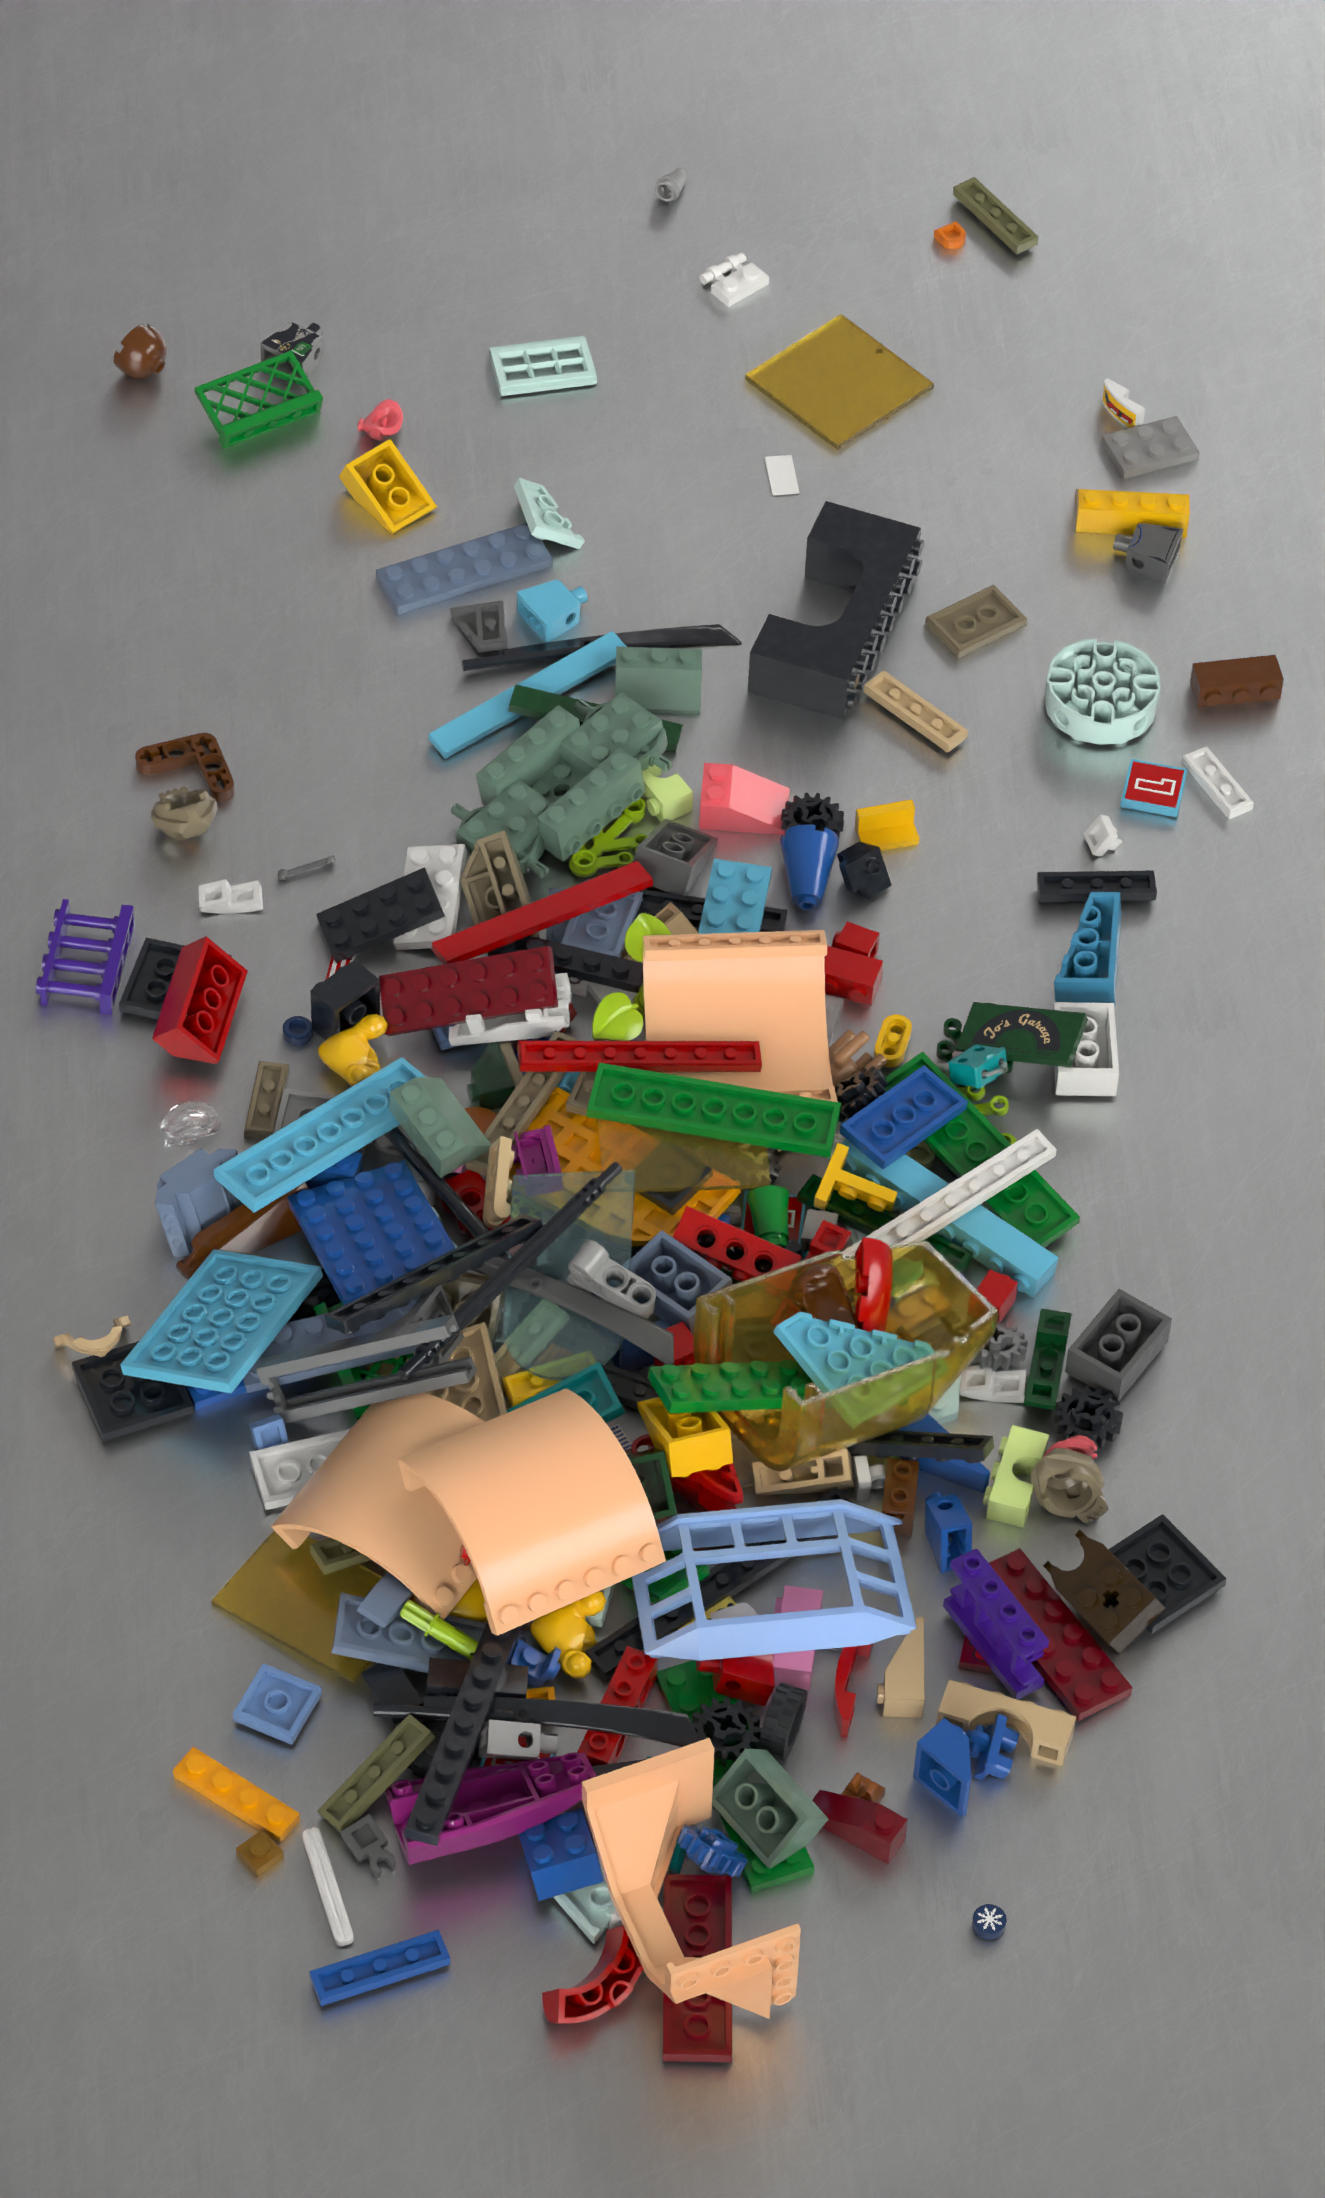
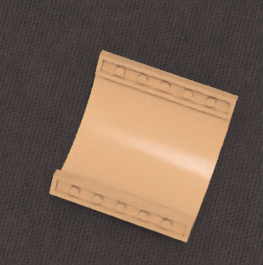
M824 930L643 936V991L646 1041H759L762 1060L761 1072L659 1073L838 1102L832 1082L827 1038L824 956H827V941Z
M566 1388L398 1459L405 1488L409 1491H414L426 1486L439 1502L456 1529L480 1583L485 1599L483 1604L491 1633L497 1636L666 1562L650 1504L627 1454L601 1416L584 1399Z
M426 1393L371 1404L271 1527L292 1549L298 1548L311 1532H315L342 1542L359 1551L402 1582L417 1596L415 1600L424 1609L434 1615L439 1613V1618L444 1620L477 1579V1575L472 1563L470 1562L467 1566H464V1559L459 1557L462 1541L433 1494L426 1486L414 1491H409L405 1488L398 1459L485 1423V1421L449 1401Z

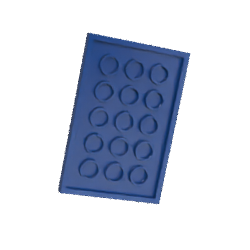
M404 1160L389 1163L374 1170L360 1172L354 1178L348 1177L338 1181H331L328 1184L309 1190H302L287 1196L292 1213L343 1305L455 1249Z

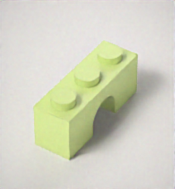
M656 765L649 766L642 771L646 792L641 796L649 813L652 816H656L662 822L664 819L672 821L693 810V791L677 773L667 778H658L657 776L661 775L662 769Z
M1012 1425L1009 1436L1002 1437L998 1454L1003 1456L1001 1462H994L991 1480L995 1481L993 1487L987 1486L983 1498V1505L988 1506L986 1519L1024 1528L1032 1501L1034 1484L1020 1481L1016 1477L1020 1475L1031 1476L1033 1466L1047 1452L1049 1434Z

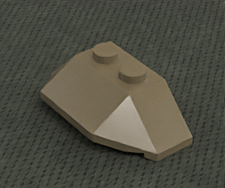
M504 830L478 839L460 878L474 926L532 903L519 861L506 831ZM539 932L529 935L532 937L540 938Z

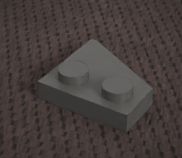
M503 600L450 608L452 620L479 653L508 649L506 614Z

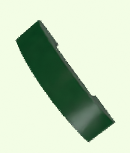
M1041 1308L1023 1405L1055 1410L1072 1313Z

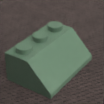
M616 646L615 697L622 692L651 713L700 715L702 649Z
M415 1077L390 1091L389 1110L440 1178L489 1150L490 1142L442 1078Z
M745 1748L713 1788V1807L767 1868L774 1867L808 1845L829 1820L765 1749Z

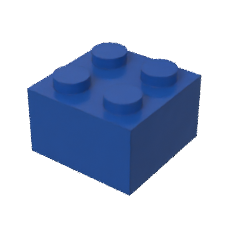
M582 1808L557 1815L519 1834L538 1901L604 1882Z

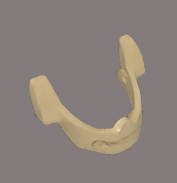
M128 1315L113 1319L114 1327L111 1328V1332L100 1339L86 1340L82 1336L74 1339L68 1332L54 1337L53 1343L55 1348L67 1346L82 1354L103 1357L117 1345L122 1329L131 1326Z

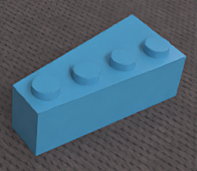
M1090 892L1079 919L1077 931L1072 936L1069 951L1065 954L1060 973L1056 975L1054 980L1055 1002L1114 1003L1115 1006L1122 916L1120 892Z

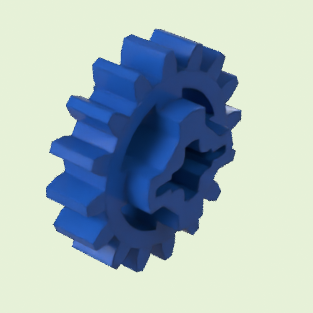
M685 1825L676 1842L680 1843L679 1847L687 1850L686 1857L708 1873L714 1872L722 1875L725 1872L731 1877L734 1875L739 1877L748 1862L744 1858V1854L736 1851L737 1843L731 1841L723 1832L715 1828L708 1829L703 1826L698 1829L694 1825Z

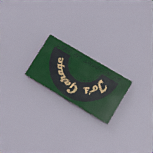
M973 1002L956 1051L964 1052L975 1044L996 1048L1004 1047L1007 1061L1071 1068L1088 1018L1086 1013Z

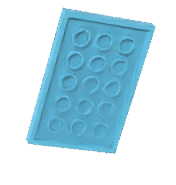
M213 1249L120 1364L123 1375L232 1393L323 1277L321 1267Z

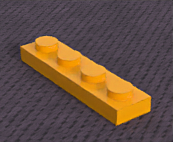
M192 1747L173 1769V1777L257 1830L261 1831L263 1829L271 1839L279 1844L300 1821L299 1812L195 1747Z

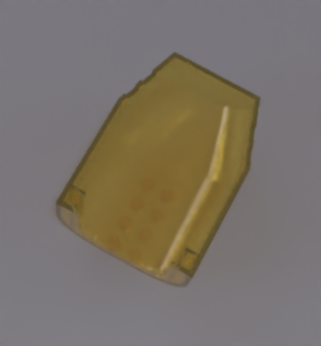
M927 1241L889 1245L893 1256L891 1296L896 1299V1304L892 1309H889L885 1332L895 1334L897 1339L914 1342L915 1340L927 1342L935 1353L823 1393L813 1382L806 1384L804 1401L797 1395L796 1388L785 1387L783 1389L782 1409L716 1412L730 1430L765 1466L774 1471H786L923 1420L991 1340L997 1325L998 1310ZM841 1250L829 1251L697 1297L693 1343L695 1363L722 1364L724 1362L796 1361L773 1331L777 1325L800 1312L799 1308L790 1298L794 1291L797 1277L806 1267L812 1264L822 1262L832 1264L837 1267L841 1276H843L848 1295H852L855 1300L852 1305L856 1306V1300L860 1294L854 1292L855 1255L843 1257Z

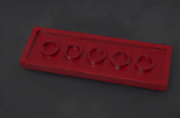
M550 946L379 976L382 1015L388 1024L384 1034L387 1036L467 1023V1015L481 1014L482 1019L486 1020L525 1013V1010L530 1009L544 1010L558 1007L553 951Z
M1020 1548L989 1562L994 1571L1048 1638L1049 1646L1042 1650L1044 1652L1043 1657L1031 1663L1072 1715L1076 1716L1077 1721L1131 1695L1133 1689L1131 1684Z
M666 1874L664 1879L663 1912L684 1957L702 1958L732 1947V1877L730 1875ZM663 1992V2061L732 2062V2004L706 1993L676 2004Z

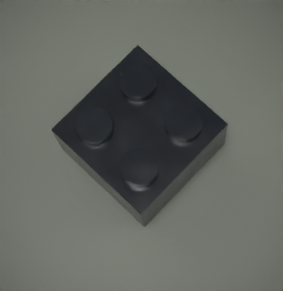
M356 959L348 965L340 967L335 974L325 981L318 982L310 990L313 1031L324 1040L355 1026L367 1015H380V979Z

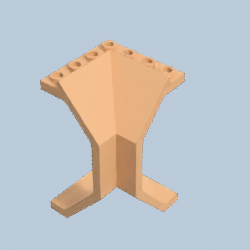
M710 1738L583 1781L582 1802L610 1897L646 1976L676 2004L706 1993L770 2019L771 2005H783L796 1996L801 1935L799 1924L788 1926L702 1958L684 1957L658 1902V1896L677 1845L676 1840L683 1827L711 1818L714 1747Z

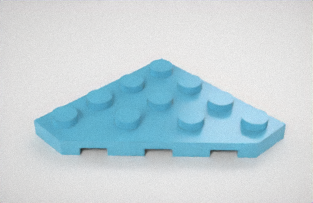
M798 1312L777 1325L773 1331L852 1430L936 1378L947 1368L927 1342L919 1340L909 1342L897 1339L895 1334L874 1329L868 1332L856 1329L854 1324L833 1319L827 1322L812 1318V1314Z

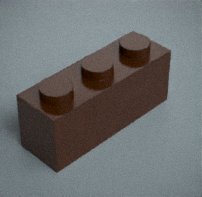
M1276 655L1193 663L1190 685L1197 707L1281 699L1284 678Z

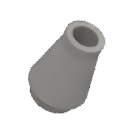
M677 168L675 171L659 178L655 187L657 196L663 201L677 199L685 182L688 180L687 172L682 168Z

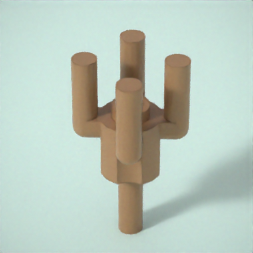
M848 1029L828 1048L834 1087L841 1079L850 1077L854 1071H861L864 1067L868 1070L872 1066L880 1070L887 1063L886 1058L880 1053L874 1059L867 1052L856 1062L851 1059L870 1040V1037L864 1031L855 1035Z

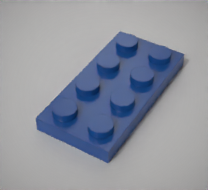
M922 1066L842 1123L839 1133L883 1170L965 1111L968 1101L926 1066Z

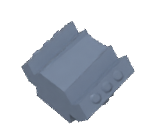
M200 1148L159 1175L155 1205L173 1257H187L190 1255L193 1248L190 1243L196 1234L243 1205L214 1176L215 1168L238 1155L236 1149H218L209 1155Z

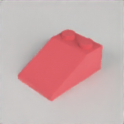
M704 763L699 829L785 835V830L781 829L782 809H785L786 802L789 801L790 788L732 764Z

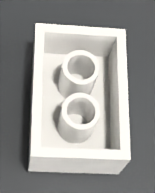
M1054 1002L1053 1010L1086 1013L1088 1018L1071 1068L1054 1066L1055 1095L1116 1096L1119 1063L1114 1003Z

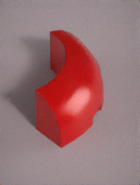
M868 1237L862 1238L855 1252L854 1292L860 1295L856 1300L855 1312L853 1313L861 1330L871 1332L874 1329L885 1332L892 1293V1250L883 1241Z
M624 1925L606 1930L602 1954L596 1966L586 1978L571 1988H559L542 1993L544 2013L550 2023L572 2024L597 2018L618 2006L634 1990L633 1986L644 1969Z

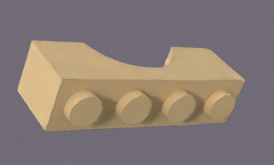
M948 1681L938 1709L936 1724L945 1718L951 1724L958 1725L964 1732L975 1730L976 1725L985 1727L994 1724L996 1716L1001 1714L1008 1717L1006 1726L1014 1729L1024 1737L1032 1758L1063 1766L1074 1734L1076 1716L1069 1715L1062 1710L1041 1707L1031 1701H1021L1007 1697L997 1691L976 1688L966 1682Z

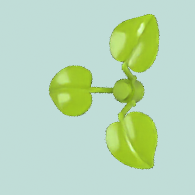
M641 913L627 929L624 938L627 953L638 962H643V936L672 935L662 921L646 913ZM643 983L639 988V992L631 1001L626 994L621 992L611 993L602 999L595 1011L592 1023V1038L594 1040L631 1041L641 1033L643 1020H645Z

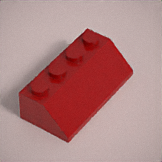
M207 936L182 947L152 1039L172 1056L212 1064L218 1063L248 970Z

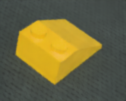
M391 439L346 464L339 475L340 480L354 500L391 534L396 533L437 508V505Z
M660 1397L637 1402L639 1412L654 1447L665 1452L668 1472L671 1477H687L693 1472L706 1469L716 1470L723 1465L733 1463L730 1428L716 1411L669 1413Z

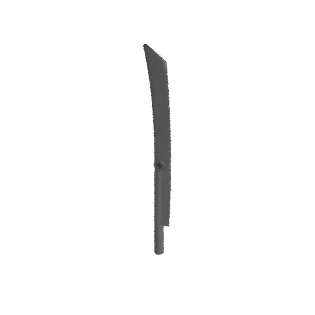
M493 1257L484 1262L482 1267L470 1270L491 1277L507 1260ZM526 1268L510 1284V1286L566 1308L611 1330L648 1352L665 1365H673L674 1363L673 1333L644 1318L529 1268Z

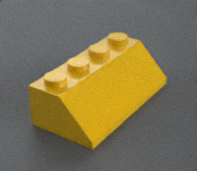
M1076 489V532L1133 535L1137 524L1145 523L1183 529L1182 538H1187L1190 517L1189 494Z

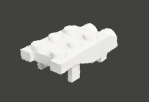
M567 973L555 974L558 1007L544 1010L530 1009L525 1010V1013L486 1020L482 1019L481 1014L467 1015V1023L449 1027L448 1039L451 1046L542 1038L551 1036L555 1031L559 1032L562 1028H568L570 1025L569 1004L571 1003V986Z

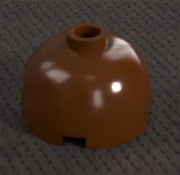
M147 323L148 327L141 324L132 329L121 341V344L124 346L121 352L116 351L114 354L113 363L129 377L147 378L153 374L160 373L165 366L167 345L163 336L151 324Z

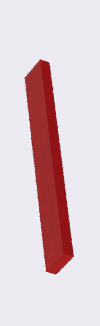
M635 861L432 942V951L442 964L469 960L653 886V878L638 861Z
M518 1041L517 1045L519 1072H597L599 1063L653 1072H761L762 1069L759 1041Z

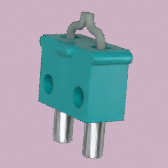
M975 1044L964 1052L954 1051L952 1054L953 1058L948 1063H936V1066L943 1073L950 1074V1081L953 1084L971 1086L976 1089L982 1088L1002 1073L1008 1071L1004 1047L996 1048Z

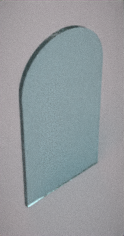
M622 1170L605 1187L606 1191L527 1268L569 1284L567 1277L571 1271L568 1268V1264L584 1242L592 1240L606 1249L609 1254L608 1258L630 1271L635 1170ZM604 1171L513 1175L510 1220L524 1214L541 1219L544 1225L592 1178H597ZM519 1244L509 1249L508 1259L524 1244ZM611 1280L607 1282V1284L611 1287H619L622 1285L617 1280ZM510 1285L505 1289L504 1340L514 1361L532 1375L549 1380L563 1381L598 1361L603 1366L615 1355L624 1340L623 1337L566 1308Z

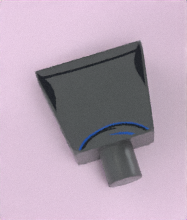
M1140 523L1137 524L1132 537L1117 533L1113 549L1127 553L1125 567L1128 570L1166 584L1180 551L1183 529Z

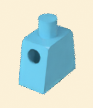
M553 580L518 591L517 613L544 643L552 642L579 623L580 605L588 601V596L581 586L569 591L560 580Z

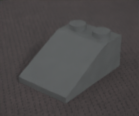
M664 819L637 846L633 862L638 861L653 878V886L651 887L663 890L665 893L686 895L693 888L719 838Z

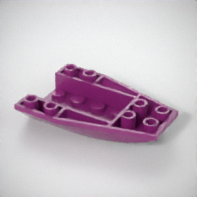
M576 1752L567 1753L563 1756L467 1769L437 1846L404 1838L405 1827L425 1777L413 1781H397L385 1790V1796L397 1839L408 1865L492 1844L544 1823L582 1800V1782L597 1776L586 1754Z

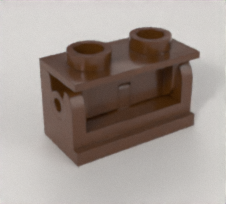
M887 1458L882 1513L902 1520L903 1524L893 1525L895 1534L912 1536L919 1461Z

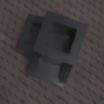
M859 841L837 854L840 863L839 868L847 891L855 892L860 890L862 897L870 899L892 886L880 847Z

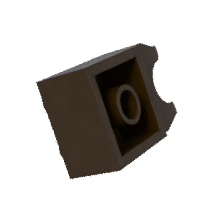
M1079 1530L1075 1536L1079 1539L1084 1550V1558L1080 1566L1074 1570L1065 1571L1047 1561L1043 1567L1050 1573L1056 1590L1120 1654L1166 1608L1103 1543L1088 1538ZM1118 1601L1119 1604L1116 1607H1113L1114 1603Z

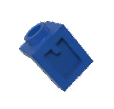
M519 1639L515 1644L508 1664L529 1666L527 1683L535 1688H540L547 1679L552 1681L561 1667V1664L558 1663L561 1650L555 1647L548 1655H545Z

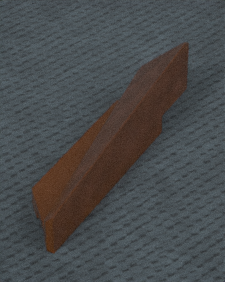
M302 1183L255 1213L244 1204L196 1234L190 1243L194 1248L193 1252L178 1261L176 1267L190 1279L213 1249L251 1255L302 1231L289 1207L287 1196L302 1190H309L306 1183Z

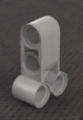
M586 1240L568 1264V1268L571 1271L567 1277L569 1284L587 1293L593 1292L605 1301L641 1318H648L653 1313L655 1307L656 1291L649 1282L608 1258V1252L600 1244L592 1240ZM611 1280H617L622 1285L619 1287H611L607 1284V1282ZM636 1297H644L648 1300V1302L645 1304L636 1303L633 1299Z

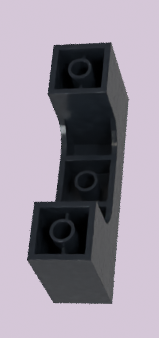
M825 501L807 537L805 578L846 589L852 593V596L842 616L837 621L824 626H811L769 614L750 651L748 692L844 720L849 709L854 710L856 706L857 692L864 689V684L867 681L868 670L872 671L875 666L877 651L881 652L883 650L886 640L885 634L886 632L891 633L893 629L895 613L900 614L904 603V595L910 594L913 576H918L920 573L922 560L918 558L924 545V540L920 539L921 528Z

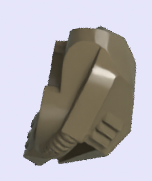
M185 786L180 787V789L174 788L173 791L167 790L166 794L160 793L158 795L160 801L154 804L151 819L154 827L161 829L166 835L172 836L179 841L189 839L206 832L215 818L218 809L216 799L208 794L206 789L189 791Z
M1054 1448L1033 1466L1031 1473V1484H1034L1033 1490L1039 1505L1047 1509L1051 1514L1071 1518L1077 1515L1082 1522L1088 1523L1094 1519L1098 1520L1109 1510L1101 1490L1104 1486L1103 1475L1099 1466L1093 1461L1092 1456L1069 1449Z

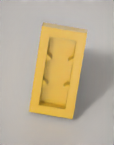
M837 1143L815 1195L813 1206L825 1210L835 1189L844 1198L850 1200L858 1198L867 1202V1205L874 1210L881 1212L888 1210L892 1212L898 1192L842 1170L848 1157L849 1147Z

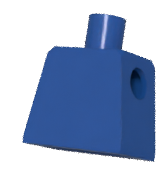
M935 1492L927 1496L925 1500L926 1537L940 1573L953 1571L950 1567L951 1560L972 1550L971 1519L957 1495L943 1496L941 1493ZM948 1534L952 1537L951 1543L948 1539Z

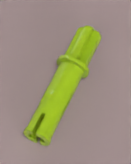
M408 1600L400 1612V1616L423 1630L425 1632L424 1636L430 1635L472 1661L479 1643L478 1641L439 1618V1613L434 1615L412 1600Z

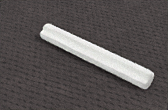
M317 1827L305 1829L302 1833L303 1842L336 1945L339 1947L350 1945L354 1941L353 1931L320 1829Z

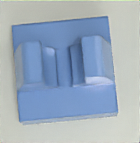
M280 1414L249 1424L255 1450L289 1443L284 1421Z

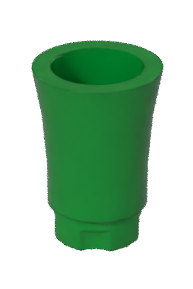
M775 1185L752 1189L746 1195V1199L751 1212L754 1235L785 1248L789 1240V1191L784 1187Z

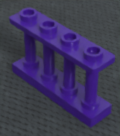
M63 899L61 908L56 909L54 913L55 931L49 932V953L43 955V976H38L36 981V994H40L41 1006H48L51 993L95 998V1001L100 1002V1014L112 1015L135 927L134 906L122 904L119 916L105 918L70 913L69 899ZM72 925L112 930L114 937L105 941L66 936L68 926ZM63 948L105 952L109 956L108 961H103L102 963L60 958ZM57 970L101 975L103 979L102 984L97 983L96 986L54 980Z

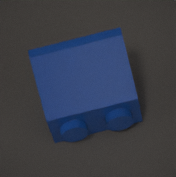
M943 1718L917 1741L913 1778L962 1818L967 1814L971 1785L969 1737H967L961 1727L953 1725Z

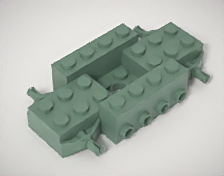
M622 692L611 701L596 707H592L584 702V700L579 699V702L575 703L574 709L586 716L581 726L577 717L561 706H556L476 774L483 807L468 811L459 803L452 806L451 814L462 820L459 829L456 831V842L458 844H465L466 849L472 853L478 839L505 830L519 861L522 873L533 871L540 878H544V875L548 874L549 868L538 860L545 849L564 862L572 854L577 853L588 840L597 836L609 822L618 818L622 811L630 804L641 798L643 793L646 792L642 775L643 770L654 765L661 768L664 772H668V769L672 768V761L662 756L668 745L662 720ZM561 791H568L563 796H556Z

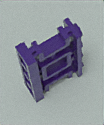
M973 1549L951 1560L950 1567L962 1583L950 1589L952 1595L945 1598L943 1602L945 1610L1014 1699L1018 1700L1042 1688L1044 1679L1031 1662L1043 1657L1044 1652L1042 1650L1049 1646L1048 1638L978 1549Z

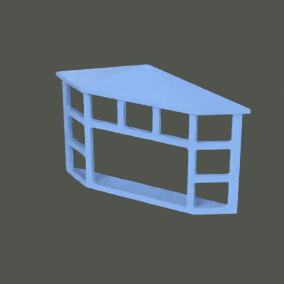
M842 1499L677 1514L656 1525L663 1551L682 1549V1553L646 1572L643 1571L632 1576L645 1654L651 1658L671 1657L704 1661L863 1646L896 1635L911 1633V1630L917 1629L893 1527V1525L903 1524L902 1520ZM881 1531L885 1549L852 1539L848 1534ZM831 1535H837L838 1537L836 1539L814 1540L804 1542H798L796 1540L799 1538L821 1537ZM786 1540V1543L745 1546V1543ZM734 1545V1548L693 1551V1548ZM841 1552L853 1606L707 1620L705 1617L696 1569L697 1565ZM852 1553L887 1563L892 1582L858 1572L855 1568ZM686 1568L689 1587L651 1606L647 1585ZM860 1587L896 1597L900 1617L865 1606ZM692 1602L695 1621L657 1640L653 1619Z

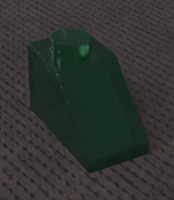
M491 1042L471 1070V1084L467 1085V1093L470 1102H476L477 1107L495 1110L503 1107L515 1090V1085L498 1042Z

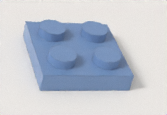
M263 1663L234 1710L233 1721L293 1745L322 1696V1687Z

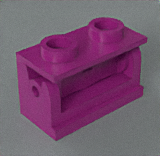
M546 1125L541 1129L524 1132L520 1135V1140L518 1139L517 1131L514 1132L515 1144L511 1146V1150L514 1151L513 1164L519 1163L520 1165L519 1169H515L519 1187L525 1186L527 1199L563 1192L562 1172L550 1125Z

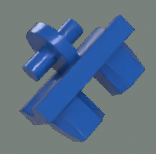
M998 1714L994 1724L987 1725L986 1728L982 1725H976L975 1730L965 1732L967 1737H969L970 1756L978 1757L973 1777L983 1780L990 1774L1004 1779L1011 1771L1012 1759L999 1754V1750L1002 1749L1011 1753L1018 1743L1020 1733L1006 1726L1008 1717Z

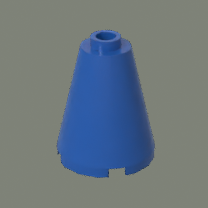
M810 824L790 827L785 830V836L781 835L780 838L792 902L802 910H812L821 904L839 847V838L835 832L828 828H825L824 832L815 830L816 825Z

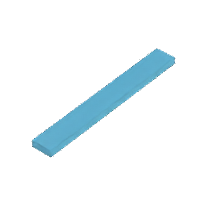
M611 631L517 685L560 695L615 664L616 646H627L614 631ZM515 685L429 733L428 740L446 759L523 716L508 711Z

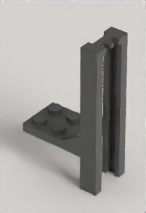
M441 1284L435 1287L432 1293L421 1295L407 1314L381 1331L265 1357L256 1368L262 1385H268L270 1389L267 1393V1398L275 1400L276 1404L273 1407L275 1415L280 1414L284 1423H289L468 1383L477 1369L472 1357L446 1362L464 1338L461 1332L430 1363H424L406 1381L402 1380L398 1373L285 1398L276 1379L277 1376L408 1346H420L422 1343L450 1337L452 1335L451 1332L458 1331L459 1326Z

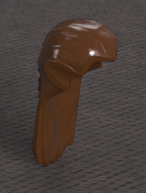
M825 1262L806 1267L797 1277L794 1291L790 1297L800 1312L812 1314V1318L827 1322L833 1319L854 1324L856 1329H860L847 1295L848 1291L844 1278L837 1267Z

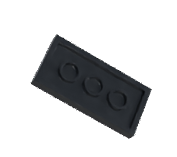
M424 867L319 912L316 916L335 963H338L445 917V914Z

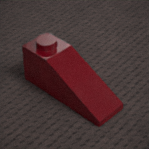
M819 1790L812 1800L829 1819L822 1827L823 1829L886 1864L890 1863L906 1840L908 1819L879 1803L825 1790Z

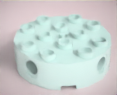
M1083 639L1068 645L1052 659L1049 667L1044 695L1047 714L1061 731L1067 733L1076 741H1085L1098 745L1124 744L1128 740L1140 736L1154 722L1161 689L1158 668L1146 653L1126 642L1114 640L1113 644L1097 642V639Z

